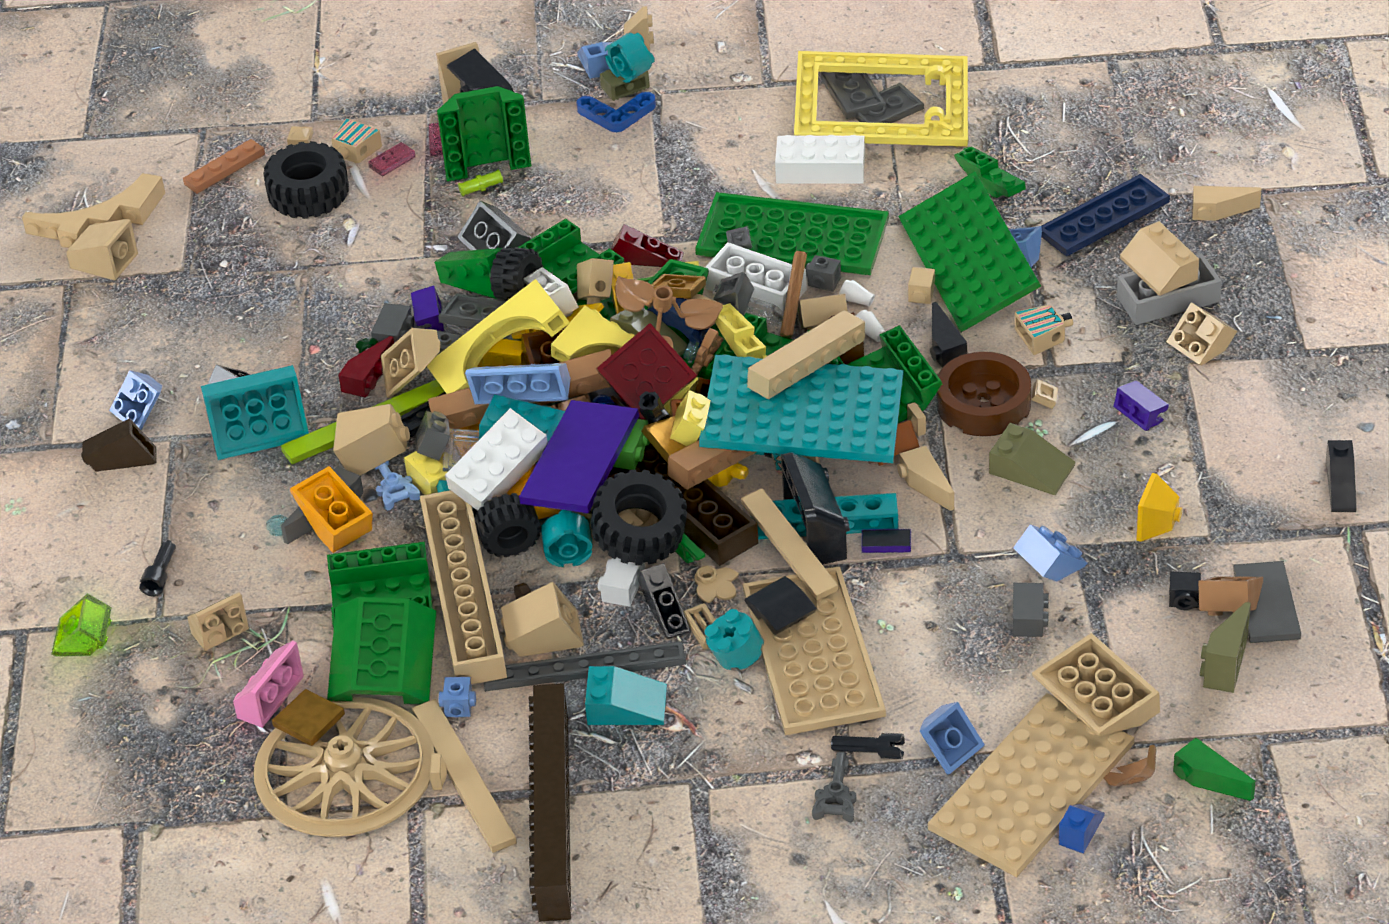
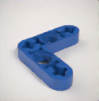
M642 92L617 110L591 96L580 97L576 104L577 112L581 116L611 132L618 133L624 131L654 110L656 100L653 93Z

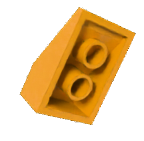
M330 466L290 488L291 494L315 533L332 553L372 531V511Z

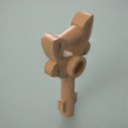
M709 328L691 368L696 375L699 374L702 367H708L714 358L713 354L724 340V338L718 335V331Z

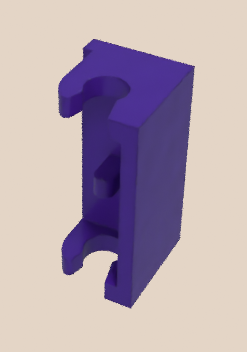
M435 286L411 292L416 325L430 324V327L424 329L446 331L445 323H439V315L443 310Z
M1136 380L1117 388L1113 407L1143 430L1148 431L1149 428L1160 424L1164 420L1161 416H1157L1167 411L1169 404Z

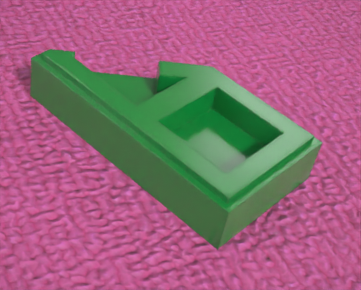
M683 534L682 541L678 544L675 552L686 563L699 561L704 558L705 553Z

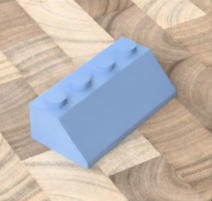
M566 363L473 367L465 372L475 404H490L494 394L525 402L568 400L571 378Z

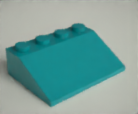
M293 365L201 386L218 460L281 446L309 434L298 379Z

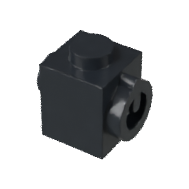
M1170 571L1169 607H1176L1184 611L1199 608V580H1201V573Z

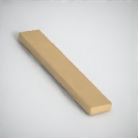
M762 488L741 498V504L817 601L838 591V584Z

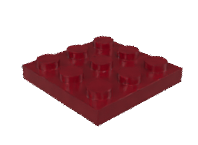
M651 323L596 368L598 373L628 407L638 408V411L640 409L638 405L640 402L639 396L645 391L655 392L664 406L697 378L694 371ZM639 412V419L646 420Z

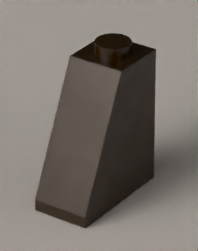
M130 418L82 442V460L86 465H90L95 472L157 463L156 446Z

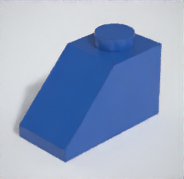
M1081 804L1070 805L1059 823V845L1084 854L1105 813Z

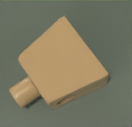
M592 258L577 264L578 299L587 300V304H594L610 297L614 260Z

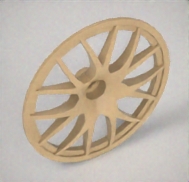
M353 697V701H331L344 709L355 708L364 710L348 731H346L341 720H339L335 724L339 736H335L329 742H323L319 739L313 746H310L308 744L281 741L287 733L277 728L269 734L256 757L254 784L262 805L275 819L294 830L310 835L324 837L352 836L366 833L391 823L411 809L422 797L430 783V756L434 753L431 737L423 724L410 712L390 702L374 698ZM372 710L391 716L389 722L376 736L368 741H356ZM397 721L405 725L413 734V736L386 741ZM418 743L420 751L418 759L391 763L376 760L377 757ZM275 748L314 759L311 763L299 766L269 764ZM417 768L410 784L394 776V774ZM268 772L292 777V779L273 790L269 783ZM364 780H377L403 792L387 804L368 790ZM312 782H321L310 796L292 808L278 798ZM344 789L352 796V818L327 819L334 796ZM360 798L377 808V810L359 816ZM322 802L320 818L302 814V812Z

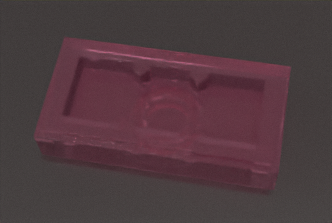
M439 123L428 124L430 156L443 155Z
M400 142L368 161L370 169L383 177L412 160L416 155L413 149Z

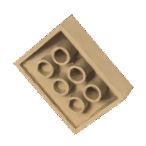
M1092 633L1032 672V676L1099 737L1141 726L1160 713L1159 692Z

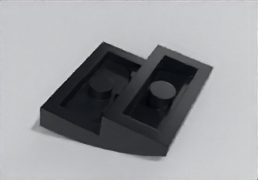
M786 576L744 600L758 620L762 618L774 635L812 615L817 609L808 596Z

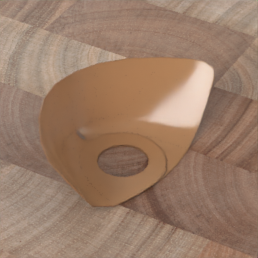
M1149 746L1147 758L1117 767L1122 773L1109 772L1103 778L1112 786L1136 784L1151 778L1155 773L1156 746Z

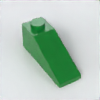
M1193 739L1174 754L1173 772L1192 786L1248 801L1254 799L1256 781L1199 739Z

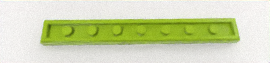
M434 380L375 406L391 404L396 413L398 412L401 417L426 403L428 399L434 398L445 391L438 381ZM337 422L281 445L283 454L293 465L333 448Z

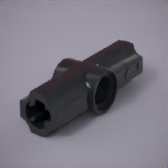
M645 391L639 396V412L648 421V424L671 417L655 392Z

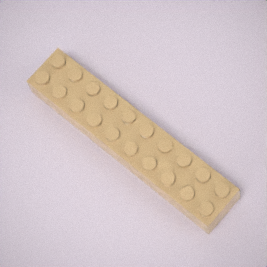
M451 490L420 496L455 677H470L471 685L507 678L504 655L472 506Z

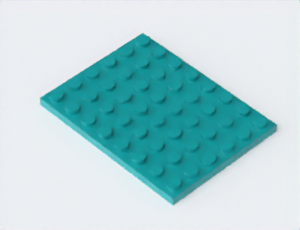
M715 355L707 399L711 401L705 429L700 433L699 447L776 454L792 452L800 456L893 463L903 370L872 368L870 366L858 367L846 364H825L797 383L767 399L747 387L748 368L762 360L761 358Z

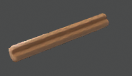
M796 251L794 254L780 331L781 337L792 338L807 257L805 252Z

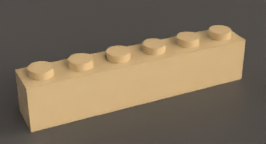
M843 310L748 368L747 387L770 399L863 342L865 338V321Z

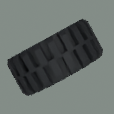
M310 141V143L298 142L296 145H287L285 149H279L276 155L273 154L264 167L263 175L269 203L275 210L285 216L289 215L291 218L302 217L303 219H308L311 216L319 217L323 213L328 214L332 212L333 208H338L341 205V202L345 200L349 192V181L344 157L334 147H329L322 142L321 144H317L314 141Z
M628 470L626 474L623 472L615 474L614 479L612 477L608 478L599 487L594 498L591 516V529L593 530L594 540L598 542V546L602 551H608V556L613 559L617 557L625 564L633 562L635 565L642 566L643 563L648 562V565L657 563V559L662 561L668 558L669 553L672 554L677 550L685 529L687 505L686 501L682 498L683 494L680 489H674L675 484L669 479L666 481L662 475L658 473L655 475L650 474L648 470H643L642 472ZM638 508L651 512L659 519V522L645 527L634 526L625 522L618 514L627 509Z

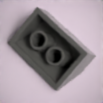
M483 201L478 202L457 237L471 250L506 247L518 248L532 239L530 235L498 207Z

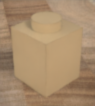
M912 267L908 283V302L931 304L935 289V269Z

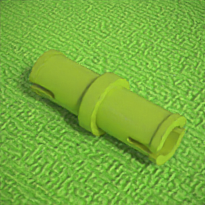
M498 169L482 176L480 174L476 175L474 179L458 183V188L463 197L479 190L483 192L487 187L503 183V178Z

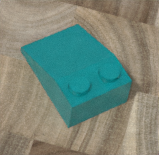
M589 666L585 699L587 725H664L667 683L615 666Z

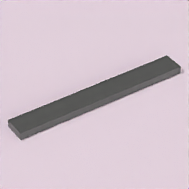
M683 642L505 665L507 678L484 682V689L486 692L588 678L589 666H615L635 672L686 665Z

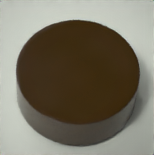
M524 582L514 586L516 600L531 593L529 586Z

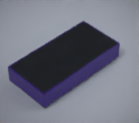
M862 529V553L911 552V529Z

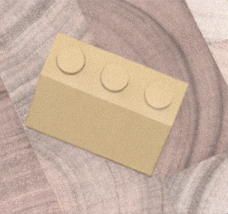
M1160 221L1141 228L1120 254V259L1159 296L1198 280L1199 258Z
M411 328L381 355L387 398H392L419 375L440 352V340L438 339L437 330Z

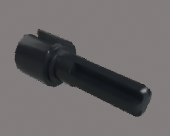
M171 540L162 543L153 565L148 566L144 570L140 579L139 589L145 595L158 596L165 586L168 578L166 569L176 549V545Z
M882 733L878 738L832 736L831 750L878 753L881 759H903L904 752L900 748L895 747V745L903 746L905 744V737L903 733Z

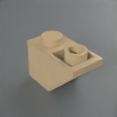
M643 6L624 24V35L626 33L641 34L644 44L650 51V44H654V33L649 31V27H653L652 14H648L647 6Z

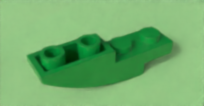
M972 146L966 147L954 155L956 161L966 174L970 175L976 172L988 194L995 198L1002 195L1009 198L1026 190L1025 181L1000 169L997 159Z

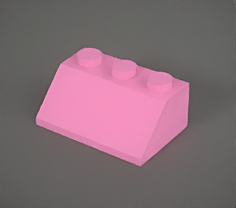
M291 641L276 649L269 658L265 659L262 667L249 679L244 689L235 696L233 702L238 719L263 728L302 680L304 675L297 642Z

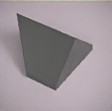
M741 272L721 279L714 300L723 305L730 303L744 316L755 288L747 275Z

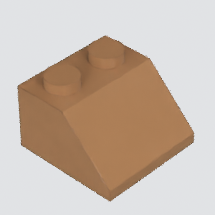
M1214 576L1199 580V611H1208L1209 616H1221L1223 611H1232L1233 614L1245 602L1251 603L1250 611L1255 610L1263 584V577Z

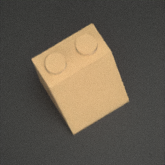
M123 219L89 225L66 251L70 268L116 280L138 255L131 220Z
M391 404L341 412L337 415L333 451L346 470L362 475L405 452L407 441L410 440V432L408 427H405L402 423L400 414L396 413Z
M554 582L501 607L503 616L501 624L506 634L504 642L508 649H513L519 657L584 646L577 609Z

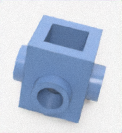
M445 677L444 689L439 692V707L444 708L446 717H471V707L476 706V691H472L471 678Z

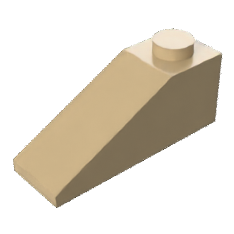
M1193 186V220L1216 221L1260 208L1261 187Z
M927 446L899 453L900 464H897L898 474L906 480L908 486L949 511L954 510V491Z

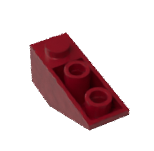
M623 224L611 247V250L624 258V263L630 262L631 265L663 267L670 259L682 261L684 254L683 251Z
M392 336L347 361L338 374L341 392L364 398L368 396L370 391L375 388L381 375H383L381 355L394 344Z

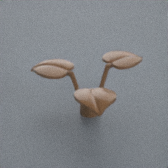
M618 276L616 281V297L621 307L625 310L639 312L645 305L649 307L653 303V307L658 311L656 330L659 333L662 313L670 310L672 305L679 317L685 318L686 325L696 330H704L711 327L716 322L723 308L722 303L707 299H688L679 308L676 303V297H672L673 292L668 286H658L654 290L653 286L648 282L638 279H626ZM662 335V337L673 348L672 339L668 336Z

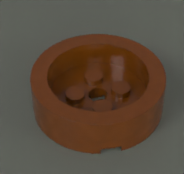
M995 352L964 354L948 362L938 374L942 381V385L936 393L938 414L949 427L955 426L960 428L964 434L985 437L1003 434L1009 423L1018 425L1024 417L1027 418L1031 409L1030 375L1020 362L1009 356ZM981 397H983L985 400H988V401H987V402H981L980 400H981Z

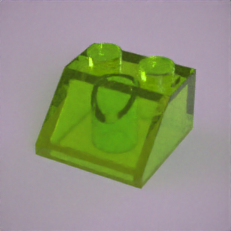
M87 593L59 618L51 654L55 657L90 656L97 649H102L108 639L106 633L111 623L110 614L112 607Z

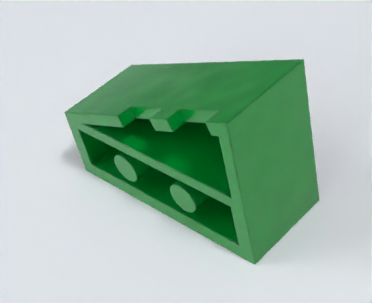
M502 248L447 253L434 262L440 283L497 299L491 290L490 271L496 254Z

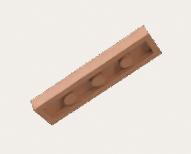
M250 139L183 177L184 185L198 194L265 155L264 147Z

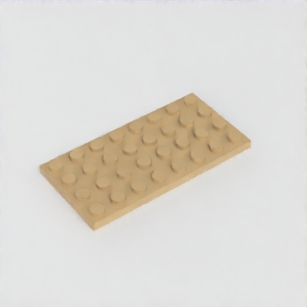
M840 566L826 569L838 584V591L818 601L796 574L786 576L808 596L817 609L812 615L777 635L772 633L762 618L758 620L748 607L751 619L764 639V645L762 644L761 647L762 658L785 735L886 717V708ZM782 577L744 583L743 592L745 598Z
M1046 693L928 822V830L1017 878L1059 830V823L1069 806L1082 804L1104 779L1103 777L1114 768L1134 745V737L1123 731L1099 737L1056 697Z

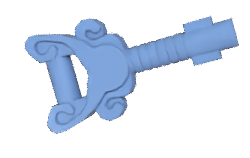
M389 461L375 467V470L379 469L384 477V480L380 482L381 486L376 487L377 496L383 498L385 510H391L394 507V503L407 498L410 500L420 499V491L412 484V478L410 476L402 477V475L391 472L388 467Z

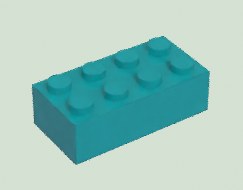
M494 394L479 424V440L511 408L546 434L547 441L549 442L565 411Z

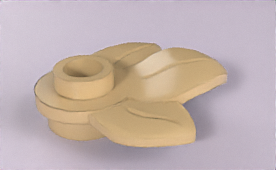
M709 565L700 567L695 574V583L698 585L696 589L698 597L706 603H711L716 597L721 600H729L736 597V588L732 581L739 576V573L726 567L715 569Z

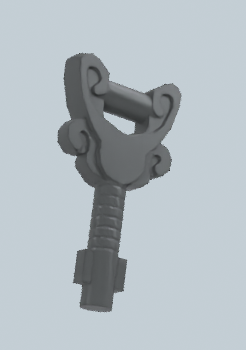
M838 752L836 758L832 760V770H834L833 781L825 785L824 790L817 789L815 791L816 802L812 809V818L814 820H819L824 817V814L842 815L843 819L847 822L854 821L853 804L857 799L856 793L849 791V787L843 785L844 771H848L849 759H846L847 755L844 752Z

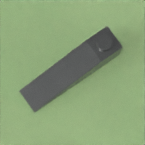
M337 466L333 471L360 499L364 493L361 475ZM300 507L281 525L284 543L289 544L313 530Z

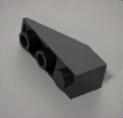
M662 563L641 570L638 582L645 600L666 638L670 639L690 632L689 624L665 564Z

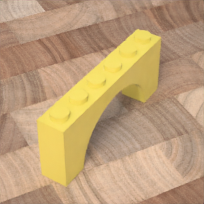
M535 279L434 357L427 365V368L446 394L470 388L465 375L466 370L477 367L486 352L504 337L526 329L542 330L553 337L570 322Z
M584 306L551 344V356L560 362H564L610 349L611 354H614L635 335L625 332L617 323L608 321L597 310H591ZM695 378L671 400L684 399L689 390L695 392L698 378ZM669 400V401L664 405V408H665V409L667 410V412L671 415L670 400Z

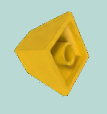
M1156 473L1151 474L1138 504L1136 541L1142 542L1172 531L1175 522H1179L1182 516L1183 508L1179 507L1180 497Z

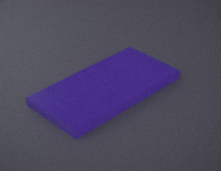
M571 400L519 496L520 504L589 513L597 490L606 481L639 418L638 408Z

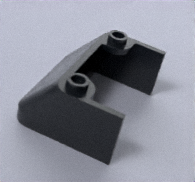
M475 48L447 65V68L460 80V93L496 86L513 91L510 83Z
M792 452L781 454L783 500H795L806 528L807 546L822 565L846 560V532L850 530L847 517L842 516L829 484L827 468H823L820 463Z

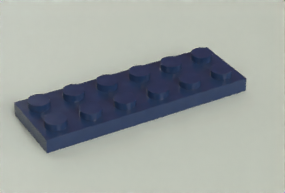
M1139 174L1041 225V237L1067 257L1169 203L1170 195L1145 176Z

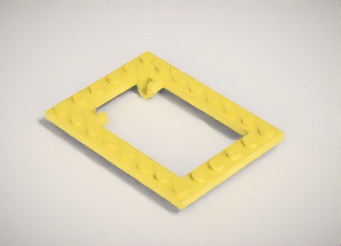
M798 51L794 136L857 135L865 136V143L967 147L968 56ZM818 72L925 75L926 85H931V79L939 80V85H946V115H944L942 108L931 107L925 113L924 124L816 121ZM939 116V121L931 120V117Z

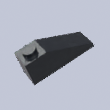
M933 302L932 347L930 348V354L934 361L937 360L943 368L954 358L967 354V341L938 303Z
M1328 440L1326 470L1331 512H1356L1352 440Z

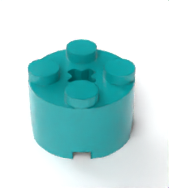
M626 33L605 48V51L608 50V55L605 58L610 70L616 77H623V82L626 83L648 71L652 63L655 62L654 55L647 49L644 39L639 33Z
M561 510L541 525L545 557L552 565L564 567V564L572 563L573 566H579L591 557L593 544L590 524L582 515L572 511Z
M737 609L728 610L705 629L708 647L719 664L727 670L736 667L739 670L745 669L754 664L762 654L761 647L762 644L764 645L762 635L752 619L747 614L738 612Z

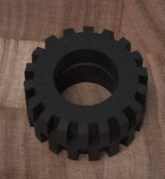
M506 247L496 254L490 271L491 290L494 297L500 301H508L527 286L524 278L543 267L541 257H539L537 251L527 248Z
M506 493L500 497H493L491 501L484 503V507L479 508L478 514L475 516L476 528L484 549H487L489 554H494L497 557L502 555L504 557L516 556L521 552H526L529 550V547H533L536 544L535 540L540 538L541 524L534 506L520 504L517 493H512L511 495Z

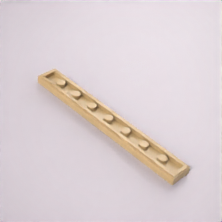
M436 699L412 707L413 715L423 724L431 737L434 752L441 753L450 780L492 853L517 844L513 831Z

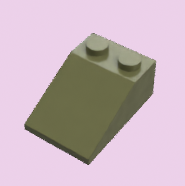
M644 308L639 312L623 310L611 317L610 322L613 321L625 332L636 335L649 323L656 329L657 316ZM661 320L660 334L672 339L673 349L679 356L688 352L690 346Z
M1009 423L989 452V474L1052 495L1057 494L1075 466L1074 460L1033 430Z
M1245 602L1210 634L1208 644L1203 643L1201 659H1205V661L1201 663L1200 676L1204 677V688L1234 693L1248 640L1251 603Z

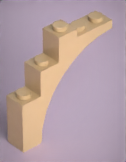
M142 173L123 192L107 201L88 208L63 213L25 212L22 216L25 232L30 235L59 240L61 247L69 248L89 225L129 219L133 224L143 225L165 195L162 176Z

